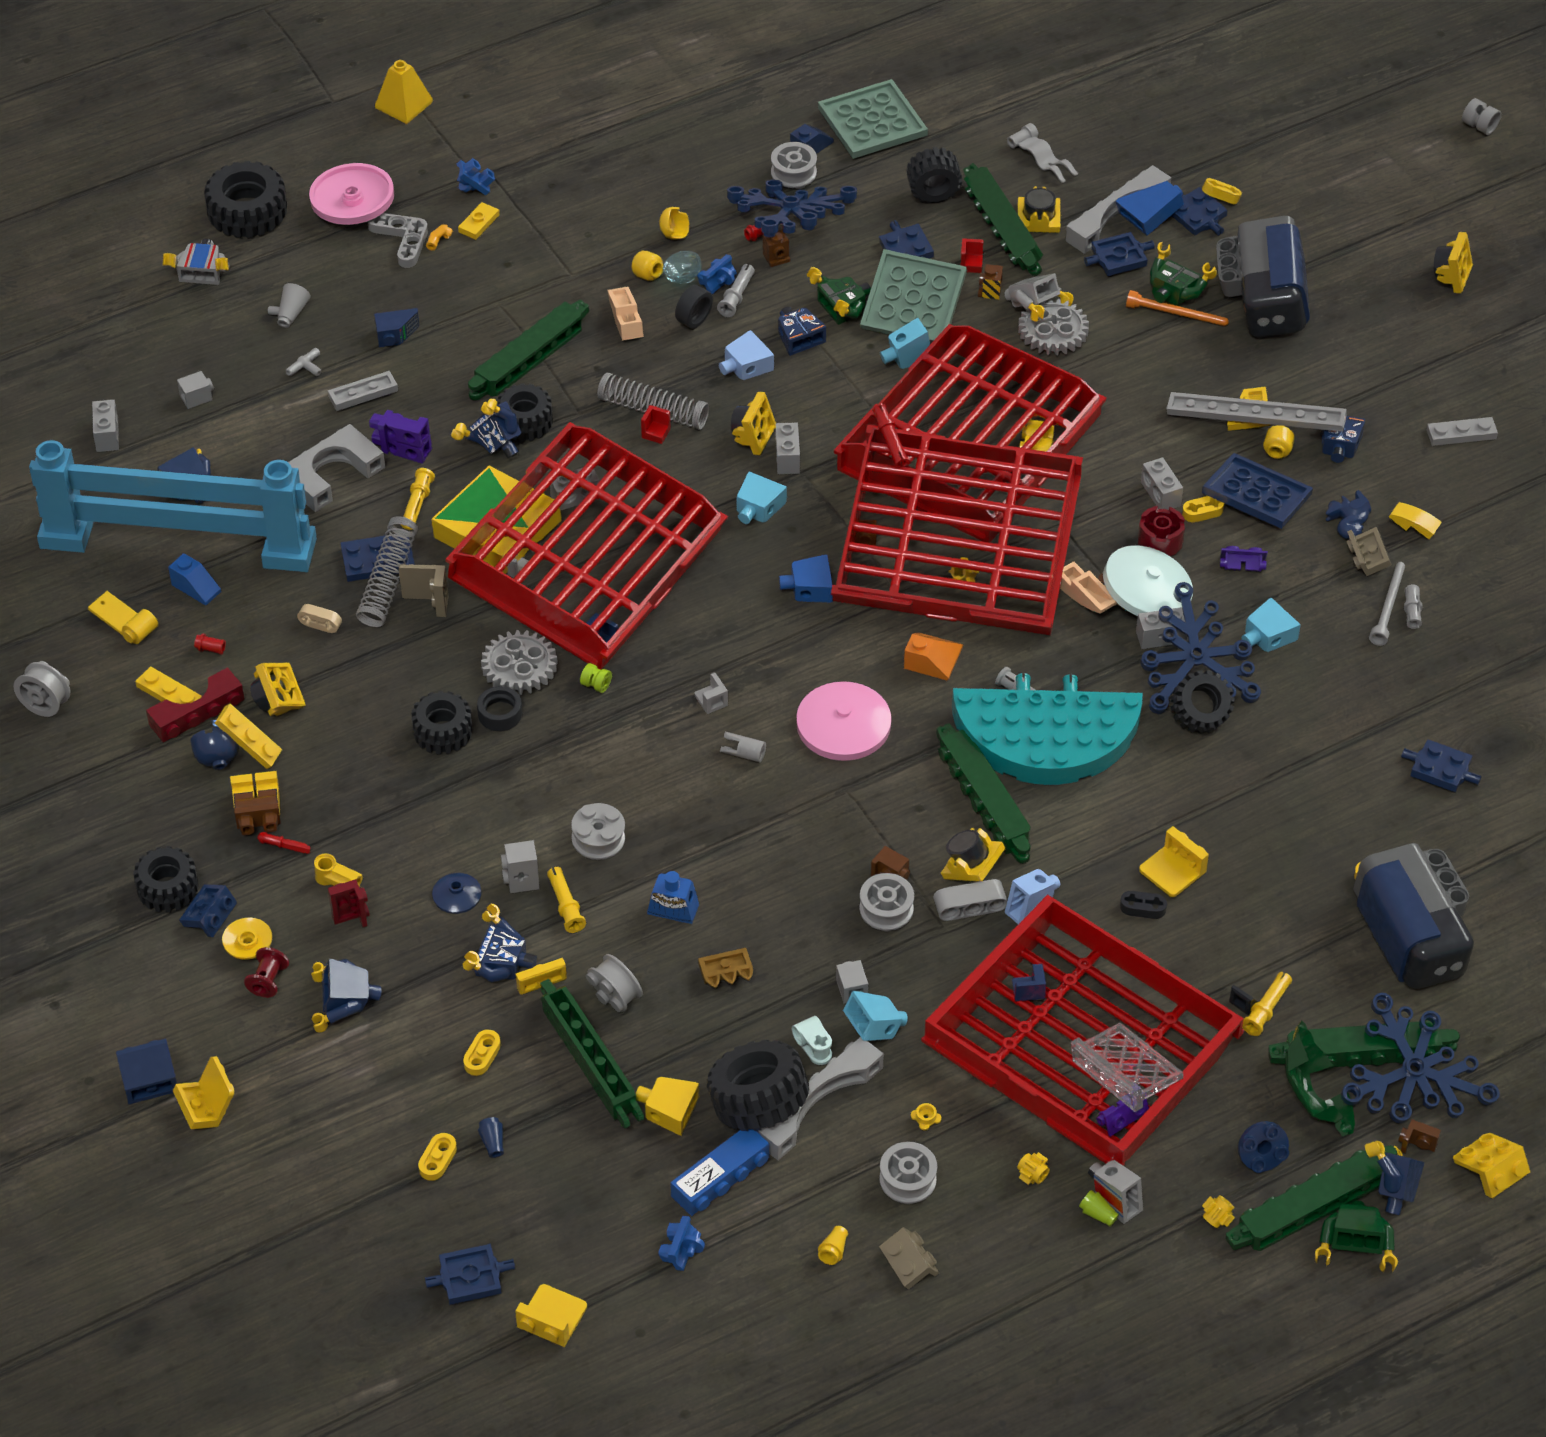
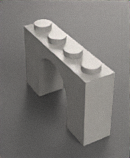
M351 424L339 429L333 435L320 441L317 445L288 462L292 468H298L300 483L304 484L306 505L314 512L333 501L331 485L316 473L321 466L330 462H345L354 466L366 478H370L385 468L384 452Z

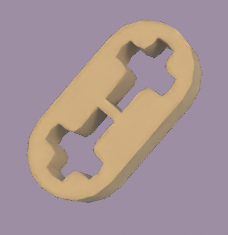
M304 604L297 615L298 620L302 624L328 633H335L342 623L341 617L336 612L311 604Z

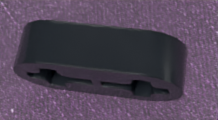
M1127 891L1121 896L1120 909L1129 916L1159 919L1166 913L1167 900L1159 894ZM1129 901H1133L1134 904L1129 905ZM1153 904H1157L1158 909L1153 908Z

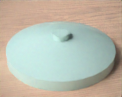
M1126 546L1118 549L1109 557L1103 571L1104 584L1111 597L1121 607L1136 616L1139 613L1159 611L1162 606H1169L1172 609L1182 607L1181 602L1174 598V589L1180 582H1187L1192 586L1187 572L1177 561L1159 550L1146 546ZM1185 588L1180 589L1184 593L1188 592Z

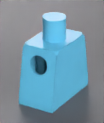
M919 318L891 333L888 336L890 348L881 351L880 356L884 364L895 360L901 369L910 367L930 345L928 331Z
M748 472L737 495L739 520L745 524H749L752 519L766 522L787 502V486Z
M1270 598L1247 618L1246 634L1241 639L1248 641L1251 646L1257 644L1264 651L1269 652L1298 640L1300 623L1276 601Z
M852 991L843 1009V1012L864 1041L892 1039L895 1037L899 1027L905 1026L908 1020L907 1013L898 1011L889 998L859 991Z

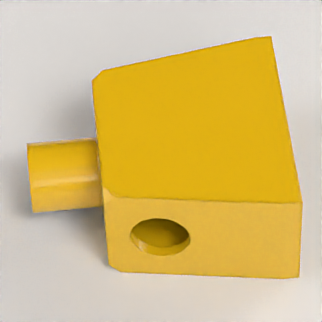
M659 1077L653 1089L639 1086L636 1091V1101L645 1103L646 1118L682 1136L699 1099V1083Z

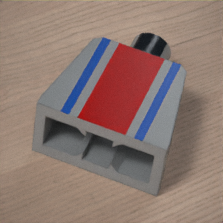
M1111 1160L1104 1166L1094 1163L1089 1168L1088 1175L1094 1179L1095 1193L1099 1192L1119 1214L1118 1219L1123 1224L1143 1211L1141 1178L1115 1160Z

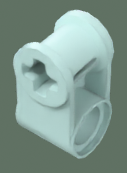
M817 1016L792 1026V1033L796 1042L803 1048L814 1064L824 1065L832 1059V1051L830 1049L832 1046L831 1036L824 1029Z

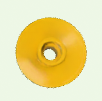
M242 918L234 921L225 929L222 942L224 949L231 956L238 959L256 958L257 950L263 947H270L272 932L270 927L260 919Z

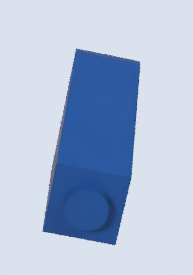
M1164 181L1118 198L1116 205L1119 214L1147 236L1184 205L1183 192L1177 185L1173 186L1168 181Z

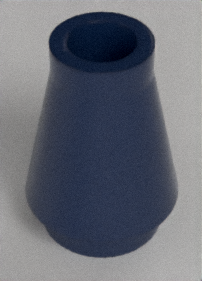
M496 1117L483 1119L479 1122L478 1133L488 1151L489 1157H500L504 1154L503 1124Z

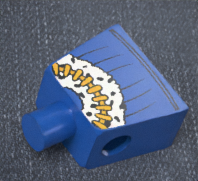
M675 871L659 874L652 891L647 914L692 924L699 906L693 881L680 878L679 874Z

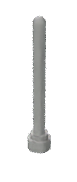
M1403 562L1396 564L1378 625L1373 627L1370 632L1369 640L1378 646L1385 645L1389 638L1387 625L1405 569Z

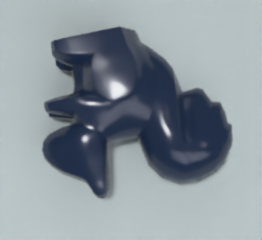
M1359 490L1355 492V499L1350 502L1343 495L1341 496V503L1335 500L1331 501L1326 511V515H1328L1326 521L1342 518L1337 526V532L1345 539H1350L1347 532L1349 530H1352L1355 536L1362 534L1364 528L1362 524L1366 522L1371 513L1368 499Z

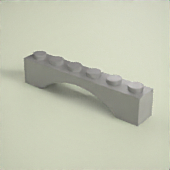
M1153 165L1142 171L1120 189L1113 191L1103 201H1099L1096 206L1085 211L1079 218L1071 221L1066 228V242L1085 254L1091 250L1092 242L1099 240L1105 224L1114 215L1119 213L1116 205L1118 198L1164 181L1171 183V177Z
M861 1037L855 1042L849 1043L843 1053L837 1058H832L820 1073L817 1072L810 1078L808 1082L809 1094L804 1105L799 1107L798 1112L794 1116L790 1115L788 1120L783 1123L778 1122L774 1127H764L762 1130L757 1131L769 1143V1154L779 1161L796 1145L801 1121L808 1110L825 1095L839 1088L867 1083L883 1069L884 1054L868 1041L862 1040Z

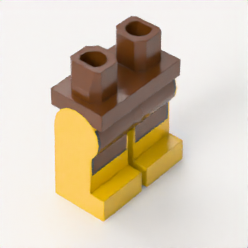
M277 771L255 773L257 797H255L252 774L230 776L236 824L241 834L250 835L254 832V827L263 826L266 832L276 831L278 824H281Z

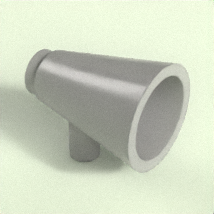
M285 284L283 286L280 307L269 306L268 314L278 315L277 323L282 327L288 328L309 301L311 295L305 288L297 284Z

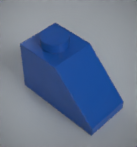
M184 553L168 567L172 586L204 605L211 602L221 592V588L203 565Z

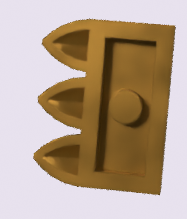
M746 948L698 958V965L704 983H708L714 988L718 986L720 980L724 979L726 982L733 984L736 976H741L749 981L753 974V966Z

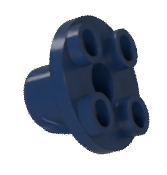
M1262 1121L1251 1125L1244 1131L1238 1143L1240 1159L1248 1168L1256 1173L1275 1168L1289 1156L1287 1134L1278 1124Z

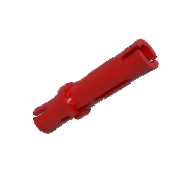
M880 404L881 410L879 405H876L872 411L879 424L878 430L884 436L895 467L901 468L899 462L904 467L909 463V460L895 430L896 424L890 418L886 404Z

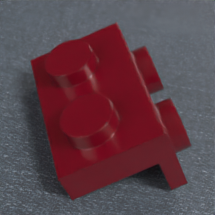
M356 879L329 887L328 894L334 924L359 918L362 927H366V917H369L370 913L366 904L368 898L364 887L359 888Z

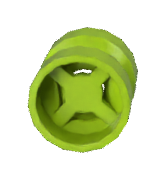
M588 663L582 671L580 684L586 687L592 686L596 691L604 693L611 682L612 672L606 669L600 670L596 665Z

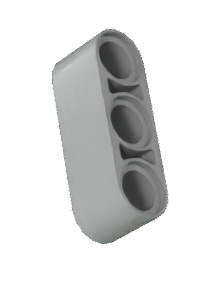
M997 879L938 890L933 896L939 917L943 921L999 912L1005 909L1007 905L1002 882Z

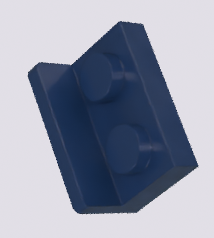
M204 884L179 921L184 927L202 928L208 937H214L237 904V901L226 885Z

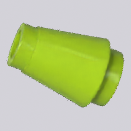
M1092 1190L1087 1193L1079 1205L1083 1209L1084 1214L1107 1224L1109 1227L1112 1226L1119 1216L1099 1192L1095 1193Z

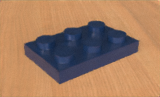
M385 536L340 542L347 582L370 578ZM392 536L388 537L390 540L399 541ZM399 541L407 546H410V543ZM387 542V543H386V545H387L388 547H389V546H391V547H396L395 545L391 544L390 542ZM388 548L384 549L386 553H394ZM399 548L405 553L408 552V549ZM409 548L410 553L407 554L408 559L405 560V565H415L412 549ZM394 553L396 555H399L403 559L406 558V555ZM381 555L384 559H391L400 564L404 563L403 561L392 559L387 555ZM379 561L380 564L394 567L399 571V567L389 565L384 561ZM377 567V569H378L379 571L389 572V573H391V574H393V575L399 574V573H393V572L387 571V570L383 569L382 567ZM375 573L377 577L383 576L380 573Z

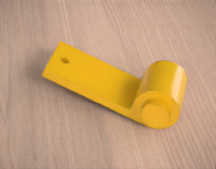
M108 591L88 607L90 612L123 635L124 639L129 643H140L158 627V621L150 611L142 609L137 613Z

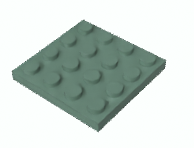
M892 79L818 102V109L853 159L928 135V128Z
M883 249L860 327L890 335L914 319L919 318L928 331L929 341L932 343L952 322L967 267Z

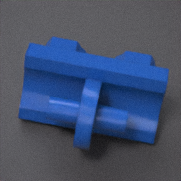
M473 158L467 163L462 160L456 163L460 168L457 181L460 182L459 189L461 191L468 192L470 189L472 191L477 189L484 195L490 192L489 185L495 180L493 171L487 168L480 173L481 166Z
M726 254L722 259H715L711 262L710 269L707 271L702 270L698 273L699 283L704 285L711 294L722 285H730L734 282V275L737 272L732 265L731 255Z
M682 1216L680 1223H669L667 1237L673 1242L672 1244L661 1245L658 1252L662 1261L673 1263L675 1269L684 1271L689 1257H693L694 1253L702 1252L705 1247L704 1241L700 1239L701 1233L690 1224L691 1219L689 1216Z

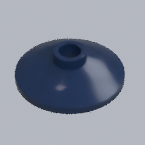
M448 874L439 879L434 885L432 891L433 901L444 912L452 914L464 913L473 909L479 903L481 887L478 881L468 874Z

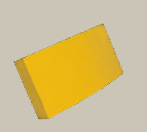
M1401 502L1395 506L1389 515V518L1406 531L1412 526L1428 539L1434 535L1442 523L1431 514Z

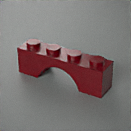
M228 667L207 678V691L198 700L179 704L166 699L146 710L149 726L163 743L177 737L190 728L196 727L205 720L217 716L226 705L236 706L245 700L242 684Z

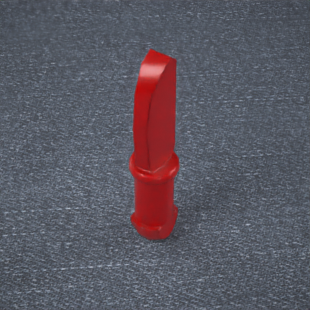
M261 832L257 837L262 844L267 843L279 848L283 847L302 853H310V846L307 844L284 839L283 836L278 837L267 834V832Z

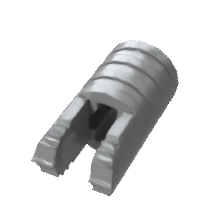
M725 731L724 737L726 739L739 741L737 750L721 746L720 752L756 762L763 760L766 742Z

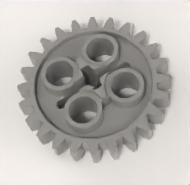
M1051 298L1048 303L1041 302L1040 305L1044 307L1043 319L1039 317L1038 321L1031 320V310L1021 313L1018 333H1021L1020 338L1025 339V345L1031 344V349L1038 347V353L1046 350L1047 355L1051 351H1054L1056 355L1059 354V351L1067 354V349L1074 352L1075 346L1081 347L1082 342H1086L1089 321H1087V315H1082V309L1076 310V304L1068 306L1069 301L1062 304L1060 299L1053 303Z
M516 630L515 635L508 631L505 638L502 635H498L499 641L491 640V646H485L486 652L482 653L481 666L483 676H486L487 682H493V687L504 686L518 690L520 695H522L524 689H527L529 693H532V687L540 690V683L547 685L548 678L553 679V672L557 671V656L555 648H552V643H546L544 636L538 639L537 633L529 636L528 630L525 631L524 635H520L519 630Z

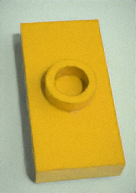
M481 202L458 226V232L476 240L500 215L499 209Z
M563 958L539 964L531 969L516 973L517 989L520 995L541 988L540 982L547 979L552 984L566 980V964Z

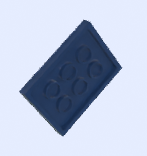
M1235 453L1204 484L1202 489L1203 494L1281 529L1307 501L1313 491V488Z

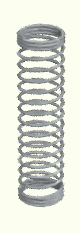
M605 373L600 380L597 392L599 400H609L610 403L622 404L623 407L635 408L636 411L641 409L642 413H645L646 410L643 411L642 408L647 401L646 408L648 409L649 399L654 389L650 405L653 404L655 406L660 392V398L656 407L660 405V408H662V403L667 393L663 409L666 408L668 410L673 396V402L669 410L671 412L673 408V417L670 420H674L675 423L680 421L681 425L687 424L688 427L693 425L694 429L698 430L702 429L706 423L709 413V405L706 402L698 401L695 405V400L691 399L688 404V397H685L682 401V396L678 395L675 400V393H672L669 397V392L665 391L662 396V389H659L656 393L655 387H652L649 392V385H646L643 389V384L639 383L637 386L636 381H633L631 385L630 380L627 379L624 382L623 377H620L617 381V376H613L611 373ZM622 379L621 387L616 397L617 387L620 380ZM607 380H608L607 388H606L605 393H604V388H605L606 382H607ZM627 381H628L627 391H626L625 396H624V398H623V391H624L625 385H626V383H627ZM635 383L633 394L629 400L631 388ZM640 385H641L640 394H639V397H638V399H637V401H636V395H637L638 389H639V387H640ZM648 387L645 400H644V402H643V404H642L644 392H645L646 388ZM614 393V400L611 401L610 397ZM620 393H621V398H620L621 402H620V403H617L616 400L618 399V397H619V395H620ZM627 396V404L624 405L623 401ZM633 397H634V401H633L634 406H633V407H630L629 404H630V402L632 401V399H633ZM679 397H680L679 406H678L677 411H676V413H675V407H676L677 401H678V399H679ZM640 400V408L636 409V405ZM685 400H686V406H685L684 412H683V414H682V416H681L682 407H683V404H684V402H685ZM692 401H693L692 410H691L690 415H689V417H688L689 408H690V405H691V403H692ZM679 411V420L676 421L675 417ZM686 412V421L682 423L681 419ZM693 413L692 424L689 425L688 421Z
M396 516L390 519L379 555L376 557L377 561L374 563L368 585L361 599V604L357 609L356 617L368 626L380 627L385 624V615L388 614L387 609L390 608L389 603L393 601L392 597L395 595L394 591L397 589L396 585L399 583L400 576L396 577L389 572L377 569V567H382L387 571L399 573L396 568L382 565L379 561H384L395 567H399L401 564L391 559H384L381 555H387L392 559L403 561L402 565H405V560L408 559L407 554L410 553L409 548L412 547V542L415 540L414 536L417 534L418 526L406 517ZM393 524L406 525L414 531L408 532L395 527ZM392 536L399 541L410 543V546L399 541L390 540L388 537ZM387 542H390L391 544L395 545L396 547H391V546L388 547V546L386 545V543H387ZM388 548L390 551L394 553L406 555V558L403 559L402 557L394 553H386L384 549ZM399 548L408 549V552L405 553ZM375 573H380L390 579H396L397 582L394 583L389 579L377 577ZM373 579H377L387 585H394L395 588L391 589L386 585L374 583ZM375 585L382 590L392 591L393 594L389 595L380 590H373L370 586ZM373 591L379 596L390 598V601L387 602L383 598L371 596L368 592ZM366 598H371L379 603L388 604V607L385 608L384 606L378 603L368 602ZM362 612H369L371 614L377 615L382 620H375L369 618Z

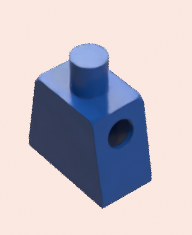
M821 555L794 561L791 567V575L779 576L780 590L793 589L796 601L832 602V580L828 556Z

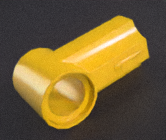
M331 854L318 855L314 860L315 880L320 885L335 886L336 884L356 879L360 887L363 880L362 874L337 863Z

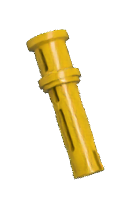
M427 468L416 470V479L410 486L411 496L403 516L415 523L424 498L429 496L430 484L435 479V474ZM401 524L404 529L412 530V528Z
M554 867L557 874L554 875L551 868L547 872V876L560 904L558 912L565 920V930L569 933L579 932L586 925L585 918L579 912L580 905L572 898L562 869Z
M1279 972L1261 1001L1253 1004L1250 1015L1243 1020L1242 1028L1248 1034L1259 1036L1263 1032L1264 1024L1270 1021L1273 1016V1008L1292 983V978L1289 974L1285 973L1283 976L1284 973Z

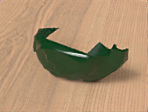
M1301 1020L1295 1028L1293 1039L1286 1052L1285 1073L1297 1098L1311 1117L1334 1122L1336 1129L1342 1136L1352 1134L1355 1126L1353 1106L1344 1103L1341 1094L1331 1099L1323 1100L1317 1096L1312 1088L1309 1074L1329 1068L1333 1064L1315 1044L1311 1032Z

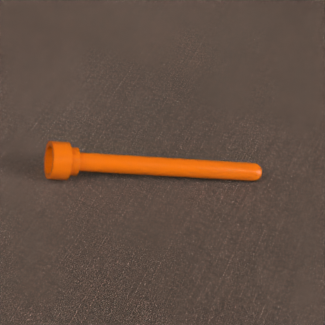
M1132 290L1129 291L1126 307L1135 309V307L1143 306L1221 326H1227L1229 320L1225 317L1167 303H1158L1155 300L1142 298L1139 292Z

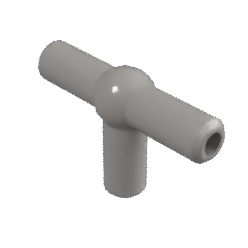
M314 348L306 355L300 356L295 363L286 369V374L292 376L301 368H305L315 376L320 375L321 369L311 362L320 355L319 349Z

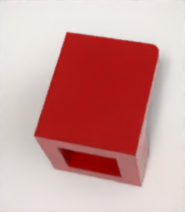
M962 239L961 266L967 267V272L982 273L983 240Z
M649 405L641 419V435L643 439L662 444L671 430L670 411Z

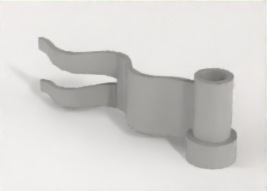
M1028 123L1020 131L1007 138V143L1011 148L1020 146L1022 149L1030 151L1039 168L1042 170H1052L1061 183H1064L1066 180L1056 164H1062L1072 175H1078L1068 160L1056 159L1050 145L1045 140L1037 138L1038 130L1034 124Z

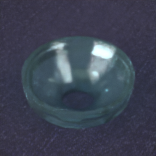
M692 251L675 253L667 258L663 264V272L666 278L679 284L692 282L702 268L699 255Z

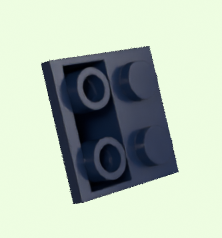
M166 1039L153 1040L143 1045L127 1047L116 1051L128 1104L173 1093L177 1081Z

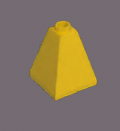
M398 60L388 69L375 103V108L408 124L433 102V99L414 68L405 61Z

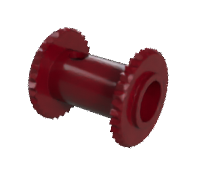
M263 947L257 950L255 955L258 962H260L256 973L247 975L244 979V985L251 993L269 998L275 996L278 990L274 983L278 970L286 969L289 966V960L281 951L270 947Z

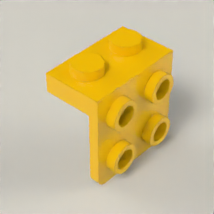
M1172 826L1166 831L1164 847L1142 863L1139 872L1167 895L1176 897L1206 873L1209 854L1203 847L1191 841L1185 833Z
M214 1056L210 1057L199 1082L176 1084L173 1093L190 1129L210 1128L219 1126L234 1096V1087L227 1078L224 1066L220 1063L218 1057Z
M1492 1133L1483 1134L1478 1140L1462 1148L1459 1153L1453 1156L1454 1163L1480 1175L1485 1195L1490 1198H1494L1530 1173L1523 1146Z
M542 1284L529 1305L520 1302L515 1310L517 1327L565 1347L584 1315L587 1303L582 1299Z

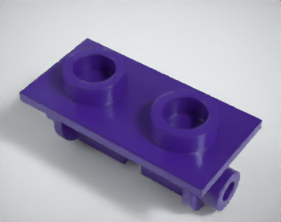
M1227 546L1221 549L1220 567H1224V570H1241V562L1245 563V571L1261 572V570H1266L1267 561L1262 560H1266L1268 551H1262L1261 548L1257 547L1245 550L1239 549L1237 546Z
M1145 1091L1130 1092L1126 1097L1117 1102V1107L1112 1105L1099 1113L1096 1120L1100 1126L1106 1125L1108 1136L1111 1137L1144 1115L1149 1109Z

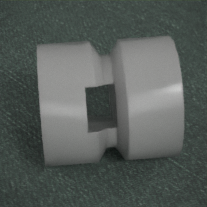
M1474 98L1466 106L1462 115V122L1471 127L1476 126L1477 130L1490 135L1498 126L1502 113L1492 106L1487 107L1486 103Z

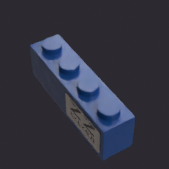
M753 1129L738 1131L671 1182V1197L691 1216L698 1211L705 1210L712 1200L726 1194L732 1185L738 1181H743L749 1172L757 1166H763L769 1158V1143Z

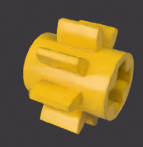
M952 567L949 573H951L953 579L975 582L974 578L979 571Z
M1039 1152L1032 1155L1027 1153L1022 1157L1017 1166L1021 1173L1019 1178L1028 1185L1035 1182L1037 1184L1042 1183L1050 1171L1047 1167L1048 1165H1046L1048 1159Z
M1221 1195L1214 1199L1209 1197L1202 1205L1205 1208L1204 1219L1216 1228L1220 1225L1228 1227L1235 1218L1232 1215L1234 1206Z

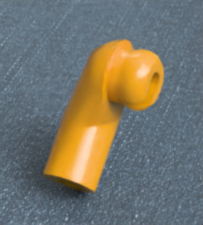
M446 224L440 225L430 233L426 247L429 250H435L439 239L442 236L448 239L453 232L452 229Z

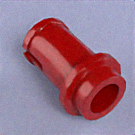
M748 225L744 229V235L748 241H756L758 237L763 236L761 229L756 228L755 225Z
M204 633L197 635L194 647L200 652L206 650L219 654L224 653L226 646L225 640L207 637Z

